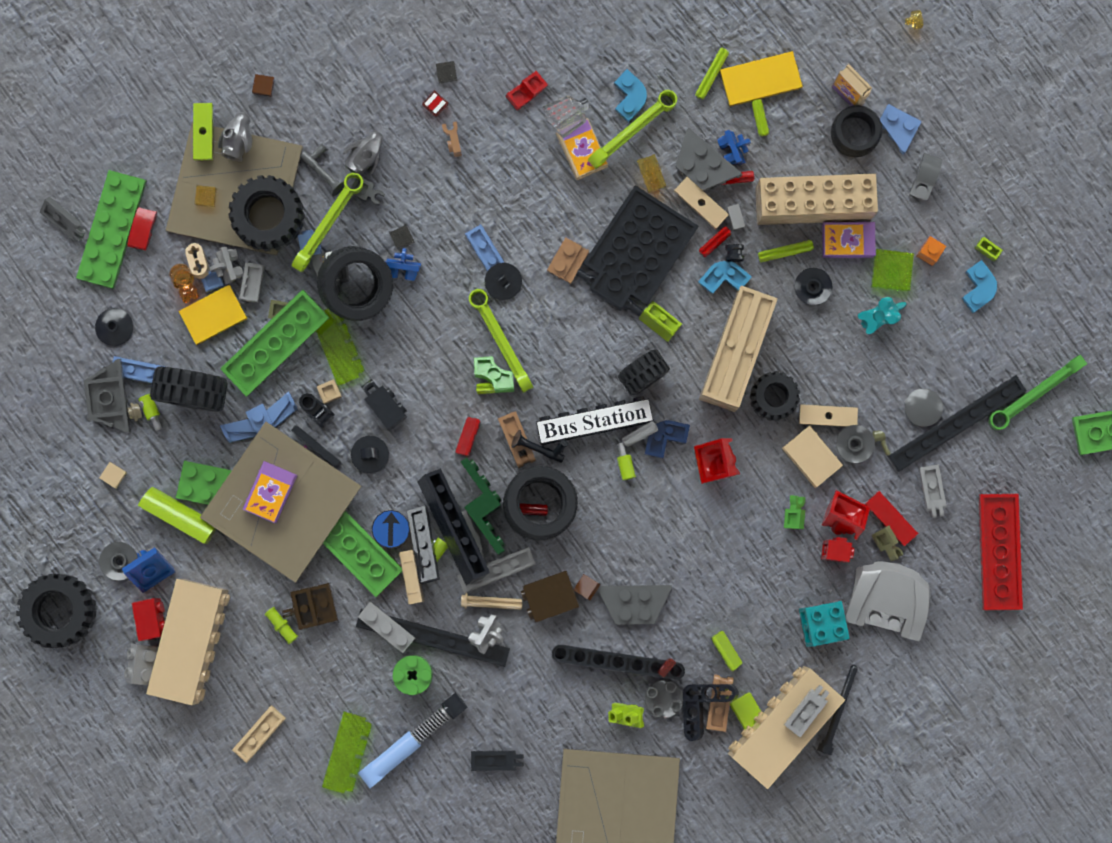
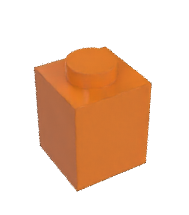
M930 236L916 256L933 266L943 253L946 245Z

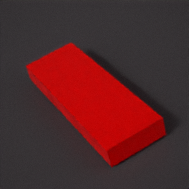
M880 491L876 492L864 503L870 507V511L885 527L890 526L903 547L919 534Z

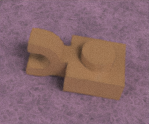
M453 122L454 128L452 130H448L446 124H442L444 133L450 136L451 141H447L449 152H453L454 157L462 156L457 135V122Z

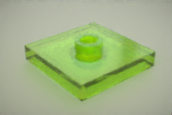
M876 249L871 287L909 292L914 253Z

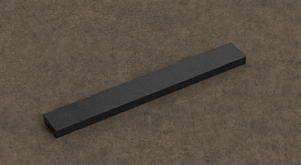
M1015 375L887 457L896 471L900 472L1027 390L1018 376Z
M389 616L415 637L413 643L503 667L506 666L510 651L508 647L497 644L493 647L489 645L486 653L483 654L470 643L467 636ZM358 617L356 627L376 632Z

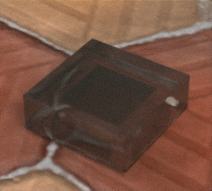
M454 61L436 64L439 84L457 81Z
M407 225L389 233L398 251L415 243Z

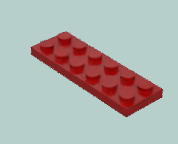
M979 494L982 609L1023 610L1019 494Z

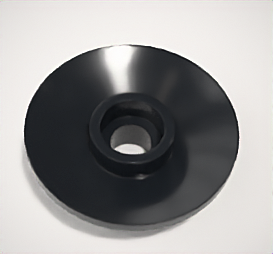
M813 267L799 273L795 280L794 289L797 297L803 303L814 306L824 303L830 297L833 285L830 276L824 270ZM809 285H815L816 290L811 291Z
M118 308L105 310L98 316L95 323L97 337L109 346H119L127 342L134 328L130 315ZM111 323L116 324L114 329H110Z

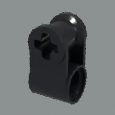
M306 393L299 398L300 407L321 428L324 427L323 424L331 416L335 415L312 394ZM310 397L313 399V405L306 408L303 402L306 398Z

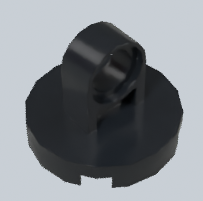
M368 435L361 437L354 443L351 449L352 463L363 473L374 474L380 472L389 461L388 446L382 439L376 436Z

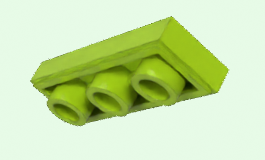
M193 103L194 161L213 160V103ZM203 130H206V133L204 135H201V132Z

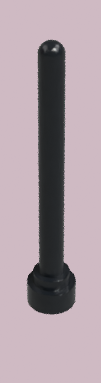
M856 665L850 666L841 692V696L845 701L835 711L825 740L819 743L817 751L832 756L834 750L832 748V741L858 670Z

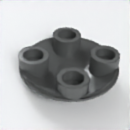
M930 389L915 390L905 400V413L908 419L916 426L926 427L933 425L942 415V400L937 393Z
M658 680L652 683L646 691V707L655 717L662 719L671 718L678 714L683 706V692L673 681Z

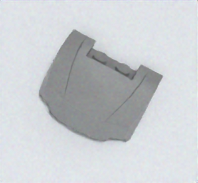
M878 561L874 562V564L859 566L856 568L852 596L845 610L846 622L863 626L864 623L900 632L901 637L920 641L930 605V586L918 572L900 564Z

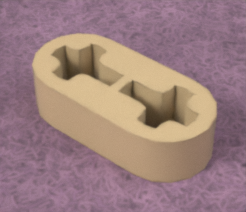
M190 244L186 248V257L190 271L197 279H203L209 274L205 252L199 244ZM194 250H197V251H198V252H197V257H198V258H196V259H195V257L193 256V253H194L193 251H194ZM197 264H200L201 267H202V269H201L202 272H200V273H198V271H197V270H198Z

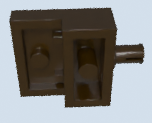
M330 583L290 592L293 608L282 610L283 618L295 615L299 630L338 621Z

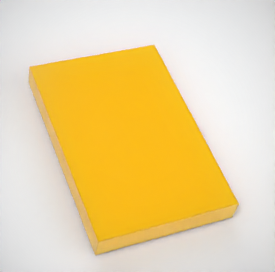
M230 285L179 311L196 345L248 319Z

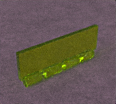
M327 308L324 311L330 318L316 333L336 383L340 386L359 378L358 374L365 370L360 359L352 360V358L358 356L353 341L345 343L346 340L351 339V335L346 324L338 325L344 319Z
M343 712L323 781V788L343 794L345 790L353 792L357 778L351 777L350 773L358 775L362 759L355 756L356 754L363 756L367 740L360 738L361 735L369 737L372 723L365 722L366 717Z

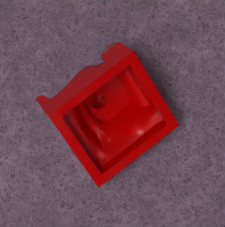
M721 438L694 446L701 484L740 475L739 470L735 466L736 456L729 445V442L733 441L732 438Z
M836 490L826 509L822 526L831 527L832 532L836 535H841L842 533L852 535L855 533L854 539L857 540L865 530L870 507Z

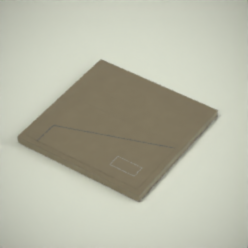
M192 122L166 232L278 256L279 250L271 249L270 252H265L263 249L256 250L252 246L245 244L238 237L229 220V202L233 201V193L239 191L238 186L241 184L246 185L248 179L252 178L255 180L260 175H263L264 178H268V175L274 176L276 179L281 178L294 188L303 146L251 135L252 147L248 153L244 151L242 162L233 161L221 155L222 148H218V141L224 128L213 126V160L194 161ZM203 130L201 132V135H204L206 133V130ZM262 198L252 206L249 213L250 222L259 230L272 229L283 219L284 207L276 198Z
M265 422L200 518L297 583L362 486L268 422ZM263 461L297 475L277 523L243 510L246 498L250 493Z
M563 748L556 843H674L680 758Z

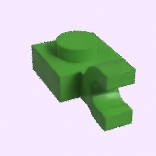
M790 495V509H785L784 528L804 529L805 510H801V508L805 504L806 497Z

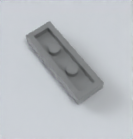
M369 602L358 616L402 653L415 640L413 635L372 602Z

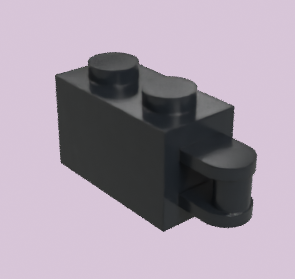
M372 379L361 386L368 396L364 400L388 431L407 418L404 414L407 410L401 402L397 404L394 401L395 394L389 387L385 389L382 385L378 388ZM375 387L376 391L370 394L368 391Z

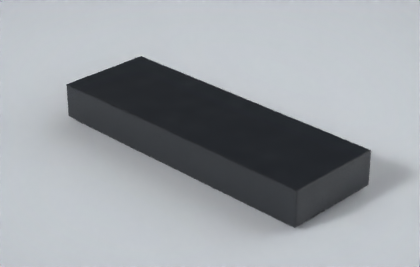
M295 425L291 429L292 432L333 466L339 467L341 461L299 426Z

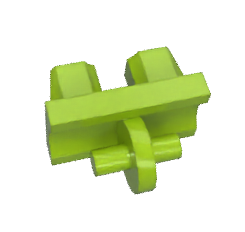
M612 703V710L608 712V721L642 728L644 727V708L634 704Z

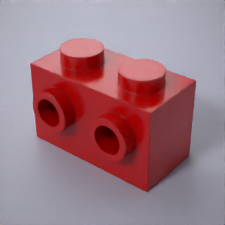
M836 537L832 540L823 541L821 560L848 563L850 559H853L854 547H852V543L847 542V538Z
M161 598L133 602L132 609L138 641L161 638L165 624L163 615L165 608Z

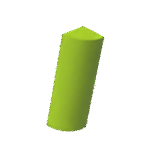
M151 487L137 505L204 544L209 543L216 531L215 527L200 518L202 514L155 487Z

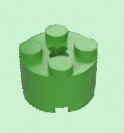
M410 655L398 661L394 667L392 677L395 686L402 693L417 695L430 686L433 679V670L431 664L425 658ZM409 671H417V679H410Z

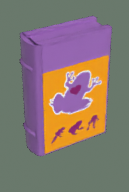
M833 221L822 223V258H874L876 256L875 222Z
M263 461L250 493L246 498L243 510L277 523L297 475Z

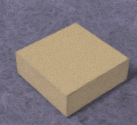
M334 379L317 386L324 405L342 397Z
M109 462L99 478L117 489L127 472Z

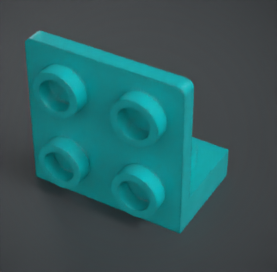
M842 601L799 608L806 647L838 642L850 638Z

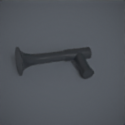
M518 430L513 438L511 447L524 446L562 463L565 455L560 453L568 446V442L562 439L558 446L551 450L527 440L522 436L521 430Z

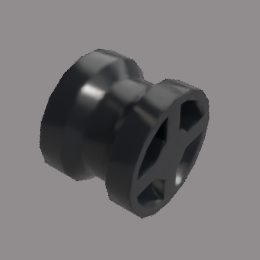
M743 244L725 245V250L727 251L725 261H744V255H742L744 250Z

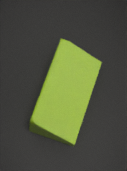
M654 301L648 305L639 317L640 321L667 342L682 325L680 321Z
M720 631L711 637L712 642L729 670L734 671L742 664V660L724 631Z
M750 692L730 703L731 708L745 730L748 725L752 727L756 723L754 718L759 715L758 713L761 710Z

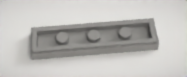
M527 547L487 563L486 565L490 573L472 584L466 586L461 574L457 576L463 592L467 593L532 567L536 563L530 548Z

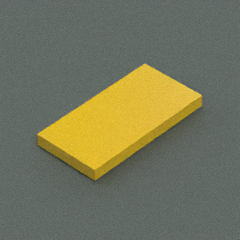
M793 51L720 69L729 107L802 89L803 87Z

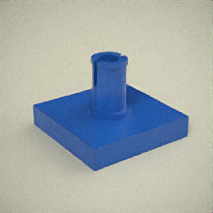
M155 547L148 552L146 550L140 551L142 556L137 553L138 558L122 568L123 573L142 593L175 573L173 566Z

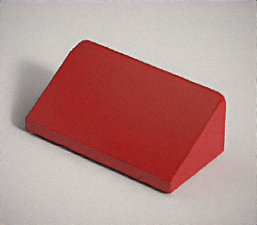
M467 417L455 451L457 454L466 457L470 456L481 424L480 419Z

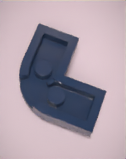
M670 420L657 423L658 431L648 436L644 455L663 459L667 440L686 444L690 425Z

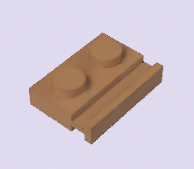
M565 237L547 272L572 284L590 250Z

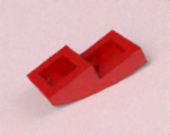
M535 71L522 80L520 85L508 92L505 97L518 111L540 94L548 84Z
M138 207L127 243L128 247L147 250L152 237L151 231L157 217L156 211Z

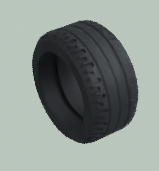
M861 105L850 106L842 110L836 116L831 126V139L834 146L840 153L848 157H863L871 153L882 137L880 118L873 110ZM849 118L864 120L871 129L872 137L870 141L860 146L850 144L842 135V123Z

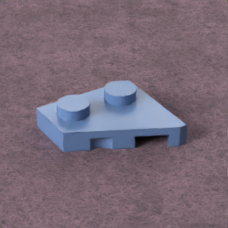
M890 104L887 105L880 118L882 128L888 132L890 139L894 140L900 149L899 151L904 154L922 121Z

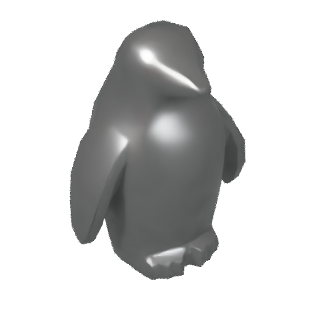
M237 113L220 135L218 148H222L221 155L229 160L242 162L244 151L248 153L252 147V136L249 132L250 117L247 113Z
M374 130L364 139L349 144L343 151L344 155L351 150L344 166L352 173H358L360 176L371 166L368 174L371 175L378 165L379 151L383 142L382 134Z

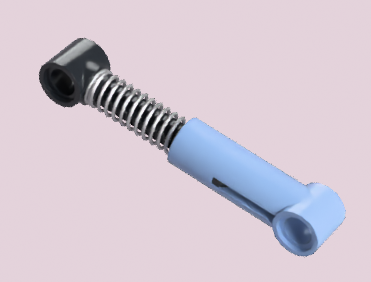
M455 692L441 704L439 711L437 710V713L434 712V716L431 715L432 717H429V720L423 721L424 724L418 726V729L415 728L413 733L408 731L379 757L363 768L358 775L369 788L373 787L386 774L421 747V741L427 739L429 734L432 735V732H435L437 727L443 726V723L450 720V718L455 719L468 706Z

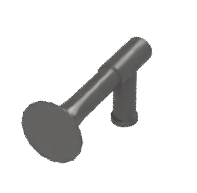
M320 144L311 155L306 151L303 152L300 158L330 185L332 196L338 195L344 188V181H336L315 161L328 149L323 144Z

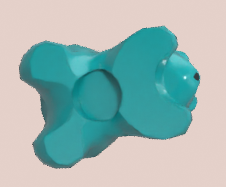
M885 297L878 302L876 308L859 313L858 318L862 320L861 325L863 328H866V334L874 333L884 324H896L901 319L899 311L907 303L899 302L895 304L891 297Z

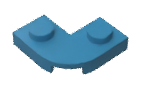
M626 69L614 82V85L626 95L625 99L615 108V111L629 123L644 107L647 92L644 84Z
M982 260L965 272L976 286L975 289L962 297V300L972 313L992 300L997 291V281Z
M721 261L714 263L698 283L713 295L724 280L738 291L740 286H745L752 276L732 261Z

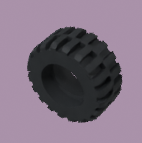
M260 175L255 180L252 178L248 179L246 185L241 184L238 186L239 191L233 193V201L229 202L228 208L230 213L228 215L233 230L245 244L252 246L256 250L263 249L265 252H270L271 249L277 251L283 245H290V241L298 237V231L302 230L304 207L300 197L290 184H287L281 178L276 179L271 175H268V178H264L263 175ZM273 197L278 199L284 207V216L281 222L269 230L255 228L249 219L252 206L262 198Z
M158 366L154 370L150 397L152 400L166 404L221 412L225 404L228 382L223 377Z
M49 574L38 577L36 581H31L28 584L29 587L23 589L21 593L23 597L18 599L17 605H20V610L16 611V616H20L21 621L18 622V625L25 630L23 634L26 637H30L31 642L40 644L41 647L63 648L76 644L82 637H86L89 633L88 629L94 625L92 619L96 617L97 611H94L96 601L92 600L91 596L93 593L90 589L86 588V584L83 581L77 580L78 578L67 574ZM55 592L65 594L73 606V615L70 622L61 629L49 628L41 617V605L44 599L49 594Z

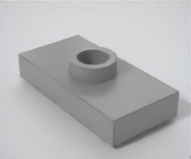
M245 262L239 297L240 301L259 303L265 265Z

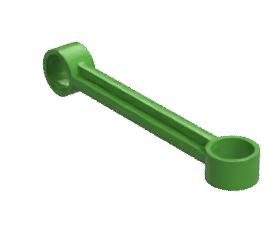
M1081 354L1003 411L998 410L991 413L988 418L990 427L994 430L1006 428L1011 418L1087 365L1085 359ZM995 414H1001L1005 417L1004 426L996 427L994 425L993 417Z

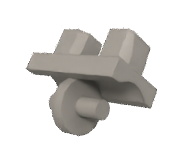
M221 247L220 251L215 253L217 258L212 259L214 265L209 267L210 272H216L218 277L223 276L225 285H230L243 276V270L240 266H232L231 262L238 260L236 249L227 250V247Z
M491 614L489 618L481 616L478 621V627L482 629L481 633L472 632L469 637L470 643L477 647L480 653L485 654L489 645L493 647L495 643H502L504 640L500 635L502 632L501 625L496 620L497 617Z

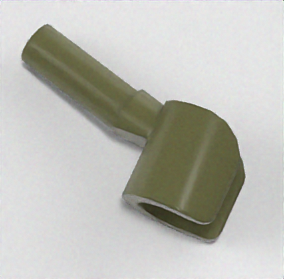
M880 430L873 431L872 435L875 442L880 441L886 456L890 455L891 453L885 441V433Z

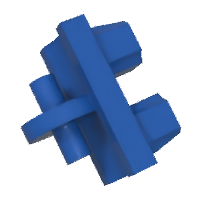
M729 129L725 131L724 136L717 139L718 144L722 150L730 146L732 152L724 155V158L732 165H742L746 163L742 151L744 154L749 152L747 145L751 144L750 139L744 140L743 135L740 134L737 136L738 142L734 131L731 132Z
M406 248L402 249V253L394 254V258L401 260L387 258L385 262L391 270L392 278H398L399 269L406 270V280L415 281L417 273L421 269V263L406 261H413L414 255L407 254Z

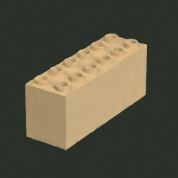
M876 174L760 178L755 188L757 225L871 221L878 212Z
M740 286L733 301L699 400L732 412H736L740 407L778 298Z
M176 579L146 694L188 705L199 704L200 701H203L206 691L203 689L204 683L208 682L210 677L209 664L213 663L215 657L213 648L220 638V632H218L219 625H222L225 619V614L223 613L224 606H227L230 600L229 590L186 579Z
M805 666L795 670L792 674L794 678L789 683L785 682L779 689L781 693L777 697L773 696L767 703L768 708L764 712L760 711L759 715L754 718L756 723L752 727L748 725L747 729L742 731L740 740L738 742L735 740L728 748L730 751L727 754L767 789L845 701L840 694L812 669ZM821 685L823 689L819 695L821 696L827 690L829 694L825 699L828 702L804 734L799 737L787 728L784 723L811 689L815 691Z

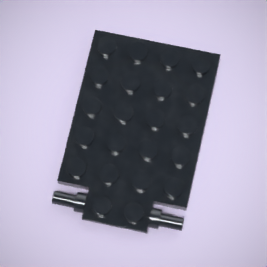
M635 185L583 263V265L599 275L597 277L594 275L590 276L579 269L576 276L587 282L586 284L590 286L589 291L621 311L624 308L628 311L629 309L640 316L644 310L635 305L634 301L629 299V297L633 296L646 306L648 305L699 226Z

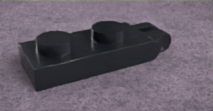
M516 750L471 751V771H515L516 767L524 766V762H516V759H523L524 754H516Z

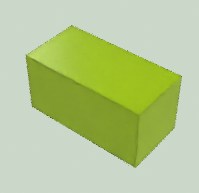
M984 236L975 246L977 251L993 262L1003 251Z

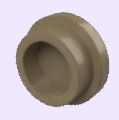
M130 403V407L127 408L130 419H134L136 422L142 418L141 410L138 403Z

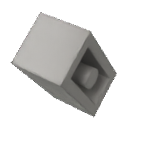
M739 204L727 207L726 210L729 214L728 217L732 231L744 229L745 224Z

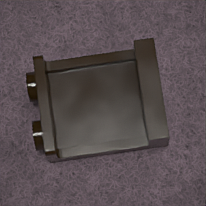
M567 571L523 586L524 590L520 591L523 601H528L530 608L527 609L530 620L534 619L535 623L579 607Z

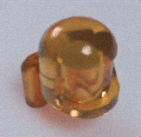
M181 263L174 265L170 269L169 276L174 287L180 289L179 295L182 301L188 303L191 298L194 300L198 299L199 293L196 287L192 285L194 276L190 268Z

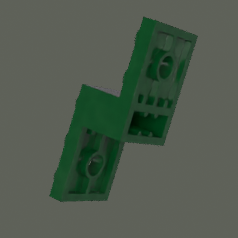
M466 457L461 461V464L483 494L464 508L496 553L501 555L505 552L503 549L506 546L500 536L495 537L493 535L494 528L489 521L486 520L484 522L483 520L502 507L500 504L502 499L496 491H490L488 487L491 484L484 475L480 477L477 472L480 469L474 460L471 459L469 461Z

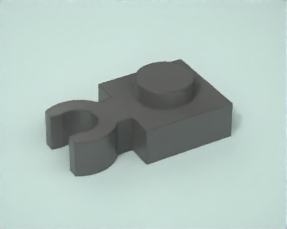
M356 178L350 189L359 188L360 180ZM362 178L363 189L358 194H353V196L364 202L370 198L375 205L379 206L380 202L375 200V197L377 195L384 197V192L381 190L374 191L375 185Z

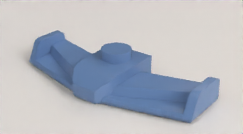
M288 391L267 410L264 404H261L246 412L248 419L220 425L229 443L249 439L257 435L265 422L276 428L298 408L291 393Z

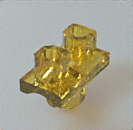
M655 154L637 160L648 193L666 187Z

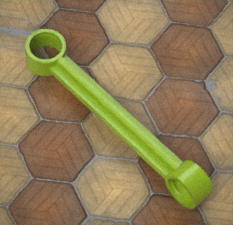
M671 90L662 91L653 106L588 158L590 164L597 169L610 155L660 113L671 111L677 103V95ZM661 97H671L673 105H664L661 102Z
M349 173L345 177L343 190L303 250L295 257L291 265L293 268L301 273L306 269L312 255L352 195L361 192L363 189V179L358 173ZM350 178H357L361 182L360 187L350 189L347 186V181Z
M482 289L473 290L469 295L470 305L479 311L521 390L525 393L534 388L488 305L487 293ZM476 293L485 295L486 301L483 305L473 304L472 297Z

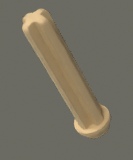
M468 593L461 597V607H465V609H467V606L520 610L523 606L522 599L467 596Z

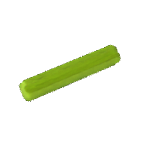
M725 48L719 49L696 91L695 96L703 100L706 97L729 55V51Z
M812 240L765 250L758 253V259L762 263L812 251L814 245Z

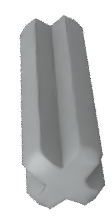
M651 421L622 438L624 445L629 447L657 432V425Z

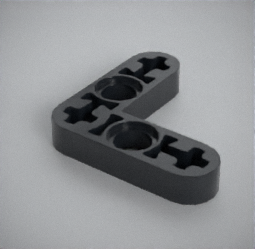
M690 684L683 689L684 735L687 740L697 741L703 737V702L735 701L739 695L738 688L735 685ZM709 687L715 691V696L712 699L706 693ZM692 689L693 691H701V695L693 696L689 694V691H692ZM720 691H732L730 696L720 695ZM691 707L697 710L695 718H692L689 714ZM690 721H697V724H690ZM694 729L697 731V734H691L690 731Z

